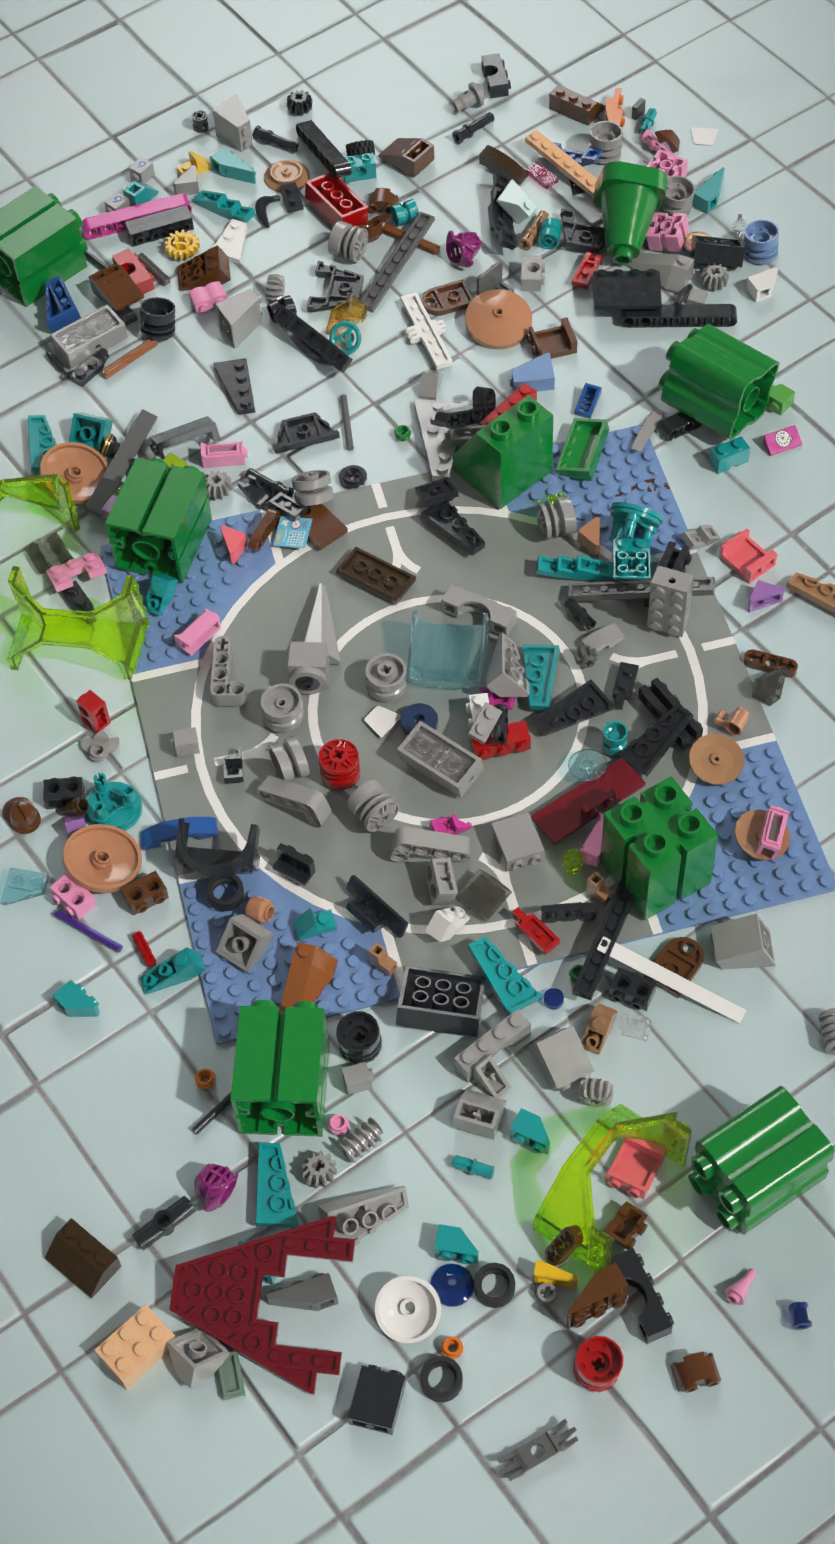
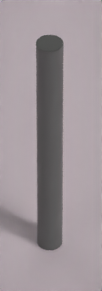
M342 394L340 401L347 450L351 451L354 449L348 402L347 396Z

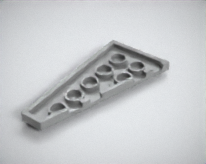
M414 399L431 478L433 481L445 477L450 479L453 468L452 456L456 453L457 446L450 442V428L437 426L434 419L439 411L463 407L465 404Z

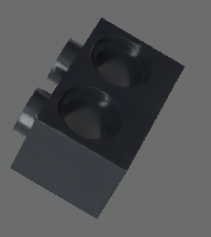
M72 776L69 778L44 780L43 800L46 809L61 808L62 805L75 797L85 798V785L82 777Z
M618 967L609 987V997L616 1002L629 1004L634 1009L647 1011L655 994L657 982ZM618 986H625L627 988L620 989ZM644 993L645 996H639L637 994Z

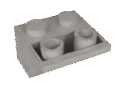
M466 1089L459 1099L453 1116L454 1128L494 1139L506 1100Z

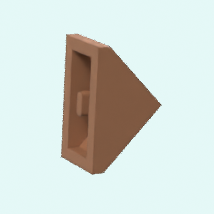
M595 517L578 530L577 542L594 556H599L600 517Z

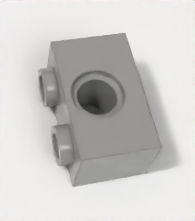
M522 255L521 291L541 292V285H544L545 275H541V273H545V263H542V256Z

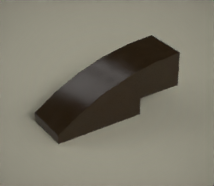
M487 145L479 154V164L493 169V174L498 172L505 175L510 180L513 179L518 185H521L528 177L527 171L505 153L490 145Z

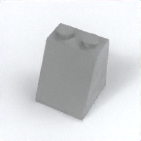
M234 95L213 110L216 135L242 152L253 144L251 125L238 95Z
M248 289L216 304L219 328L234 348H237L262 323L261 299L252 289Z
M757 913L711 926L712 934H710V940L714 946V952H712L713 960L723 970L776 966L770 929Z
M574 1026L563 1028L528 1045L553 1090L560 1088L562 1092L572 1087L571 1083L576 1080L580 1083L581 1080L591 1078L589 1074L594 1072Z

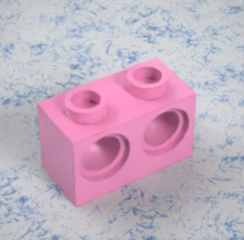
M67 873L49 887L52 893L51 899L57 905L61 904L69 916H75L78 920L96 906L94 895L73 882Z

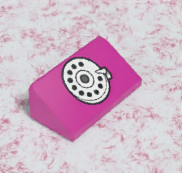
M793 425L764 435L763 445L770 456L802 446V441L796 426Z

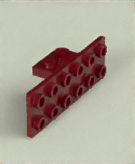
M620 758L533 814L531 819L553 844H557L590 821L596 819L599 816V812L603 814L643 788L646 782L623 758Z

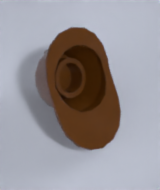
M388 214L378 215L358 226L367 229L368 243L377 240L382 235V224L390 218Z
M12 798L3 807L4 817L18 833H32L41 823V816L38 810L28 798Z

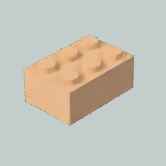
M144 1305L95 1349V1352L101 1362L127 1390L169 1352L167 1341L174 1339L175 1335L147 1305Z

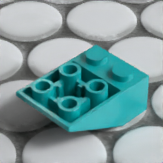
M613 538V578L651 580L650 539Z

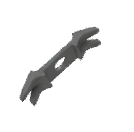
M565 1418L555 1427L547 1430L546 1433L507 1455L497 1458L499 1463L517 1458L514 1462L498 1471L499 1474L510 1473L521 1466L522 1469L507 1477L509 1481L523 1476L527 1471L559 1452L565 1451L575 1444L578 1438L574 1437L566 1443L560 1444L577 1431L576 1428L573 1427L554 1437L568 1423ZM533 1446H542L544 1448V1455L539 1458L534 1457L531 1454Z

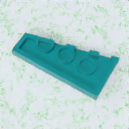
M28 415L31 472H39L44 454L50 448L57 445L52 436V431L45 415Z
M522 644L526 679L529 682L528 697L530 709L547 710L550 708L560 652L559 645Z
M486 936L467 946L507 1016L517 1009L521 1010L543 998V995L539 991L537 992L531 986V983L517 972V968L503 957V954Z
M259 1142L256 1226L299 1227L280 1143Z

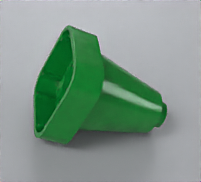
M613 161L604 165L595 183L593 204L602 210L607 253L613 257L615 263L627 265L632 262V259L639 256L653 216L666 196L668 176L664 171L622 161Z

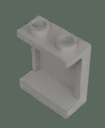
M529 812L491 823V833L494 840L496 839L506 861L507 871L519 870L531 864L536 865L544 860L545 850Z

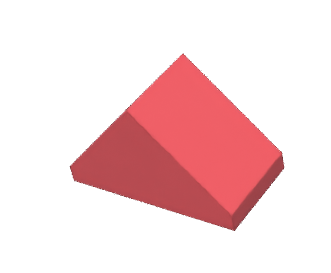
M220 526L232 564H235L248 545L246 534L226 526Z

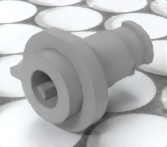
M469 83L467 91L451 100V104L456 112L460 113L461 110L467 109L476 103L478 106L484 105L486 96L478 83Z

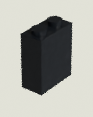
M362 1365L348 1414L349 1425L393 1435L406 1386V1377L397 1370L387 1372L381 1370L376 1365H368V1367Z

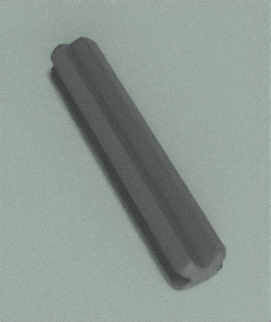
M144 253L137 255L140 263H144L146 269L165 286L170 284V277Z

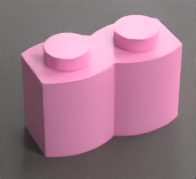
M219 281L189 291L190 300L197 314L206 313L212 308H216L217 303L227 299L226 293Z

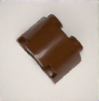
M376 188L374 192L368 194V212L377 213L378 210L382 209L386 213H391L390 207L399 203L398 195L395 196V194L390 192L391 189Z
M626 1201L619 1209L615 1218L603 1230V1234L629 1250L634 1247L637 1235L642 1236L648 1225L645 1221L648 1215Z
M704 1352L693 1353L684 1356L683 1362H673L670 1366L678 1392L685 1391L689 1393L697 1390V1385L706 1384L707 1387H713L718 1385L719 1381H722L713 1353H709L706 1356Z

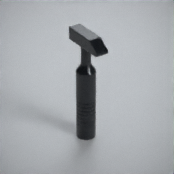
M52 352L46 353V357L63 373L60 375L62 381L68 379L74 370L66 372L64 366Z

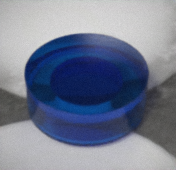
M557 988L548 989L544 993L543 1001L545 1006L552 1010L559 1009L564 1003L562 991Z

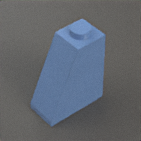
M545 353L512 369V377H509V386L513 387V392L523 383L537 391L555 389V376L550 353Z

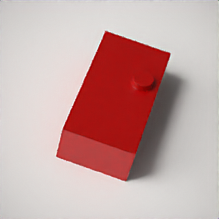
M330 173L305 182V198L333 226L338 221L349 223L352 227L362 225L368 221L369 207L339 178L335 179Z

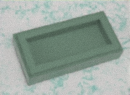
M231 1351L228 1358L218 1368L223 1400L246 1396L238 1351Z

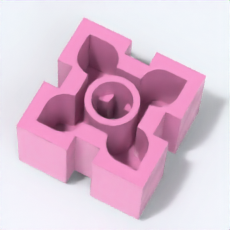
M659 149L653 157V161H650L647 166L664 171L668 178L671 176L685 177L687 175L688 160L679 156L673 158L671 153Z
M655 212L652 219L653 227H649L646 235L649 250L662 251L664 248H668V251L681 252L684 244L683 238H686L689 231L687 215L674 213L673 216H668V213Z

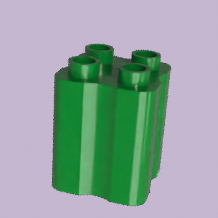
M710 324L705 325L701 329L694 328L685 340L673 342L667 351L666 359L670 361L669 370L662 375L658 384V388L662 390L661 401L732 440L745 427L754 424L764 414L780 363Z
M778 1086L696 1141V1155L691 1158L693 1172L688 1175V1179L698 1195L704 1197L710 1194L720 1205L715 1209V1214L725 1229L731 1231L736 1228L741 1234L745 1235L826 1179L829 1172L827 1164L833 1160L835 1152L829 1139L806 1116L792 1095L783 1086Z

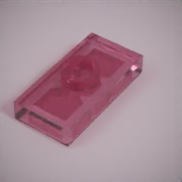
M538 161L526 168L528 175L545 189L559 182V178Z

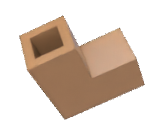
M595 871L587 879L586 892L606 906L612 900L614 892L604 885L605 878Z
M376 942L369 950L370 963L390 976L397 969V962L387 955L386 948Z

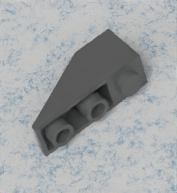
M318 1273L312 1276V1279L306 1281L298 1280L289 1287L275 1288L269 1294H266L269 1305L320 1311L339 1304L329 1273Z

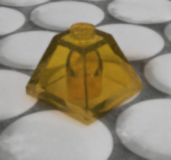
M351 296L332 309L326 334L330 335L333 326L341 321H349L355 325L363 322L367 317L368 306L356 296ZM342 326L336 332L344 330L348 326Z

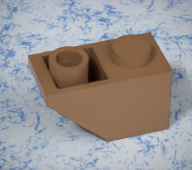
M600 1003L592 1010L582 1040V1045L585 1049L597 1054L601 1053L612 1030L617 1010Z

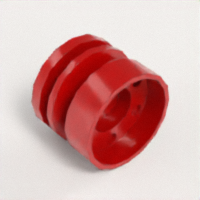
M335 739L323 745L319 751L318 758L323 783L334 790H346L353 787L360 778L359 752L356 746L344 739Z
M606 1336L587 1338L580 1345L573 1362V1373L576 1381L582 1388L590 1392L600 1393L609 1390L616 1383L622 1370V1351L615 1341ZM595 1363L600 1364V1365H599V1368H600L599 1371L594 1370V1369H595V1366H594Z

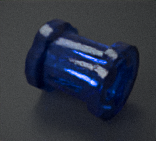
M795 1302L788 1306V1310L791 1311L793 1318L792 1329L804 1330L812 1326V1321L808 1318L807 1302Z

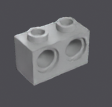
M432 858L424 869L432 905H449L458 894L451 859Z

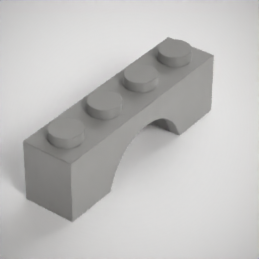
M451 584L441 599V611L455 617L468 612L480 613L489 620L490 631L498 635L503 632L508 636L517 622V611L511 607L498 604L494 600L486 599L460 586L457 587Z
M517 1009L454 1057L455 1070L467 1083L474 1078V1066L488 1054L493 1058L505 1047L518 1045L531 1035V1023Z

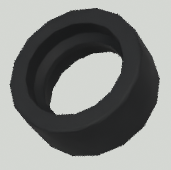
M230 874L228 877H211L206 885L208 902L213 908L223 912L237 908L244 899V888L241 879L235 874ZM228 883L237 888L236 894L226 900L217 899L213 893L216 887L221 884Z
M494 1262L482 1266L474 1278L475 1296L486 1307L498 1308L508 1304L515 1293L513 1273L508 1267L500 1263ZM489 1274H500L507 1281V1290L498 1297L488 1296L482 1290V1280Z
M436 1356L424 1364L421 1369L420 1384L422 1391L429 1399L444 1403L453 1400L461 1391L463 1374L455 1360L448 1356ZM440 1366L449 1368L455 1377L452 1388L444 1392L435 1391L428 1382L430 1372Z

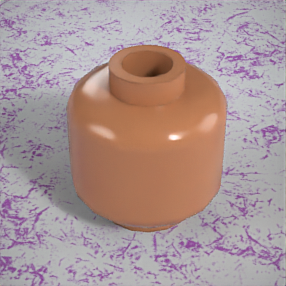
M260 896L251 897L244 906L246 916L260 924L267 923L275 914V907L272 901Z

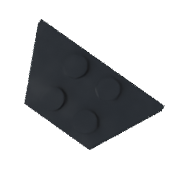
M316 412L284 419L281 421L280 431L277 436L278 440L274 446L275 453L340 438L338 430L334 431L330 424L322 420L321 416Z

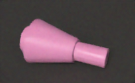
M750 1268L744 1277L725 1289L726 1299L731 1304L742 1305L744 1303L750 1282L757 1274L756 1271Z

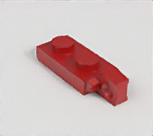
M519 907L512 911V917L516 921L515 925L544 955H547L560 944V939L533 913L530 914L528 912L525 914Z

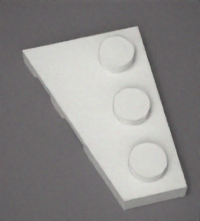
M232 219L214 245V247L218 245L229 257V261L237 264L241 263L247 223Z

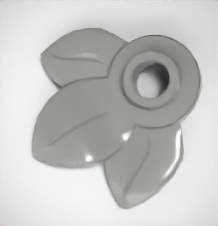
M100 730L93 739L84 737L81 745L83 750L89 753L92 761L101 762L107 758L108 754L117 750L120 740L119 737L109 739L105 731Z

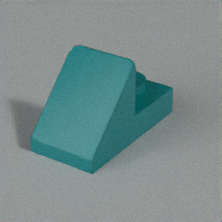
M309 908L293 922L299 941L337 930L331 909L313 914L312 909Z

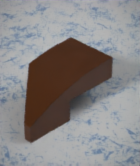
M672 129L655 132L660 143L667 142L673 153L679 151L680 139Z

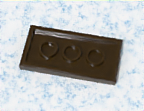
M358 547L352 550L336 570V575L397 605L416 581V576Z

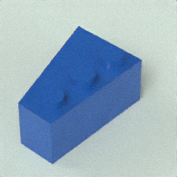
M61 275L47 281L46 323L50 331L54 333L81 319V316Z

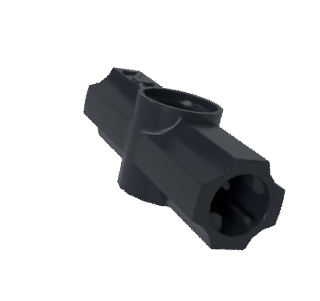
M183 1196L166 1210L158 1211L153 1219L132 1234V1237L144 1251L161 1237L172 1234L175 1227L195 1213L196 1210L190 1200ZM163 1220L169 1221V1223L165 1226L159 1225L160 1222Z

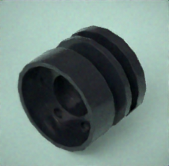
M161 297L144 300L140 305L141 334L145 338L155 341L172 338L175 335V304L169 299Z
M353 1011L340 1019L336 1028V1036L342 1055L348 1061L355 1064L373 1061L382 1049V1038L377 1020L371 1014L364 1011Z

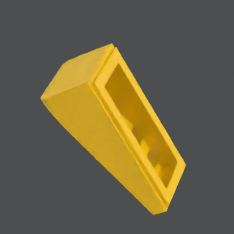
M536 1259L534 1270L535 1283H551L558 1287L577 1289L578 1276Z

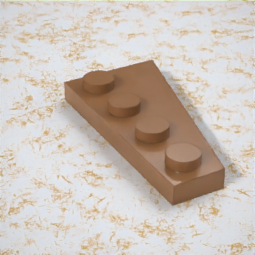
M797 572L789 579L786 588L835 614L834 584L819 583L818 579Z

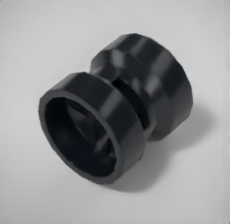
M203 110L195 111L192 114L194 131L204 133L209 129L207 113Z

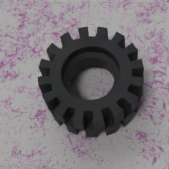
M373 140L355 141L345 145L347 157L366 153H373L375 155Z

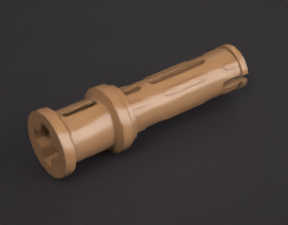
M541 210L530 228L526 229L523 233L524 236L518 240V246L522 250H530L532 242L536 241L542 221L549 216L546 211Z

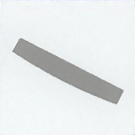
M656 408L650 414L633 443V449L639 452L642 451L664 415V411Z

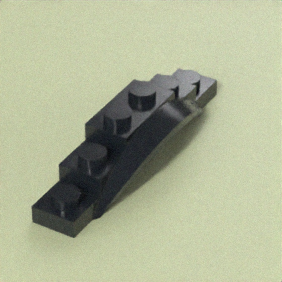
M495 172L493 175L494 187L490 191L491 204L488 206L490 230L494 232V237L499 240V245L514 250L517 246V235L514 232L513 218L496 201L510 182V178Z
M284 305L281 306L273 317L298 348L316 362L325 366H334L337 370L344 373L353 361L345 352Z

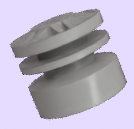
M600 121L593 124L590 128L589 148L599 149L603 152L597 159V163L607 164L617 161L621 156L623 130L615 122Z
M669 177L667 179L666 196L658 211L660 213H668V216H673L674 213H682L688 217L695 194L694 184L686 177Z
M338 221L330 233L328 242L329 253L338 257L344 256L347 260L358 262L364 255L367 247V229L358 226L352 227L349 223Z
M568 496L555 498L554 506L550 500H547L545 504L543 502L537 503V522L546 540L551 539L552 535L553 537H558L559 529L563 535L577 531L575 511Z
M370 780L360 785L351 794L347 802V808L355 817L359 818L361 824L369 832H376L387 826L395 818L399 810V804L390 794H387L386 789L377 780Z

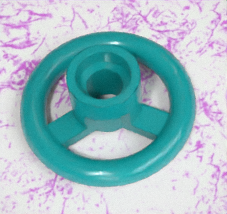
M338 322L330 331L329 340L335 345V341H341L346 344L349 350L342 351L347 355L354 353L361 344V332L352 322ZM348 326L341 336H334L338 328ZM352 330L355 331L356 337H357V338H356V343H355L354 346H353L352 343H353L354 340H355V335H354V333L352 332ZM345 335L348 336L347 341L344 339Z

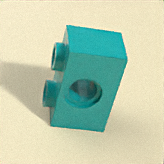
M373 153L345 157L350 163L352 171L350 176L344 177L345 183L377 178L376 162Z

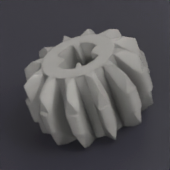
M714 263L713 266L708 264L706 268H703L700 280L703 287H708V291L710 289L715 291L717 289L722 290L728 284L729 272L721 264L715 265Z
M270 274L268 276L265 292L267 301H279L283 297L285 290L284 276L279 274Z
M218 470L216 473L211 471L210 475L205 474L207 496L209 498L214 497L216 500L218 497L223 499L224 495L229 496V491H232V482L226 472L221 473Z
M595 1077L581 1080L578 1095L579 1100L584 1104L605 1107L610 1105L613 1100V1085L609 1081L596 1079Z
M320 1150L317 1156L312 1152L311 1158H304L305 1164L301 1165V1171H303L302 1178L307 1179L309 1186L315 1182V1187L318 1189L321 1183H323L324 1187H327V1181H334L333 1175L337 1174V1168H335L336 1161L331 1160L329 1153L323 1156V1152Z

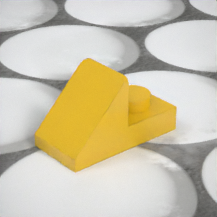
M189 151L190 161L176 167L180 176L192 165L196 166L197 175L212 168L204 156Z

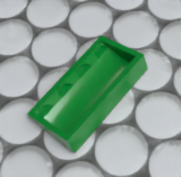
M573 419L555 469L557 473L579 480L592 481L609 432L607 419Z

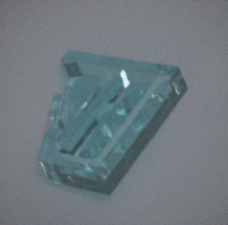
M10 867L0 903L8 905L44 895L49 875Z

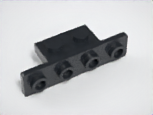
M352 875L346 890L356 899L348 902L346 909L372 933L387 926L399 938L403 937L408 927V922L356 875Z

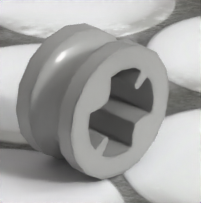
M551 1283L541 1284L537 1289L538 1301L543 1305L553 1304L557 1298L555 1286ZM545 1290H550V1294L553 1293V1295L544 1298V1294L541 1295V1293H545Z

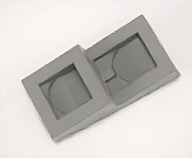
M712 525L699 526L696 531H686L680 536L685 544L690 547V550L708 546L721 539Z
M613 623L591 633L582 641L585 645H590L591 649L596 648L598 653L606 646L613 647L623 640L625 636L616 623Z

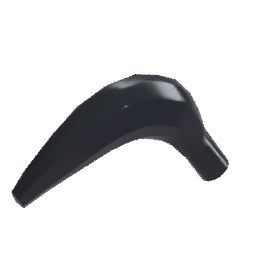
M279 194L260 197L255 203L256 214L267 228L270 227L266 212L267 206L272 202L280 201Z

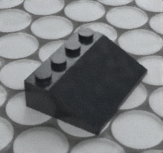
M600 269L593 271L592 292L594 310L662 309L660 271L655 269H648L647 271H640L638 269L606 271Z
M406 965L397 1006L396 1025L477 1037L486 981L485 977Z

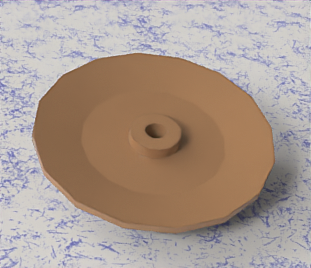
M281 160L273 163L264 173V181L267 186L277 192H281L280 185L296 182L299 190L309 180V170L307 167L294 160Z
M707 734L700 737L692 745L689 753V764L694 774L702 781L712 785H725L734 781L741 774L744 766V753L739 744L731 737L723 734Z
M762 809L750 810L742 814L736 822L734 833L738 845L745 853L759 860H772V850L763 848L760 855L756 854L765 814L767 813L766 810ZM772 820L768 839L775 841L780 822ZM787 826L785 827L781 850L776 858L782 856L789 847L790 834Z

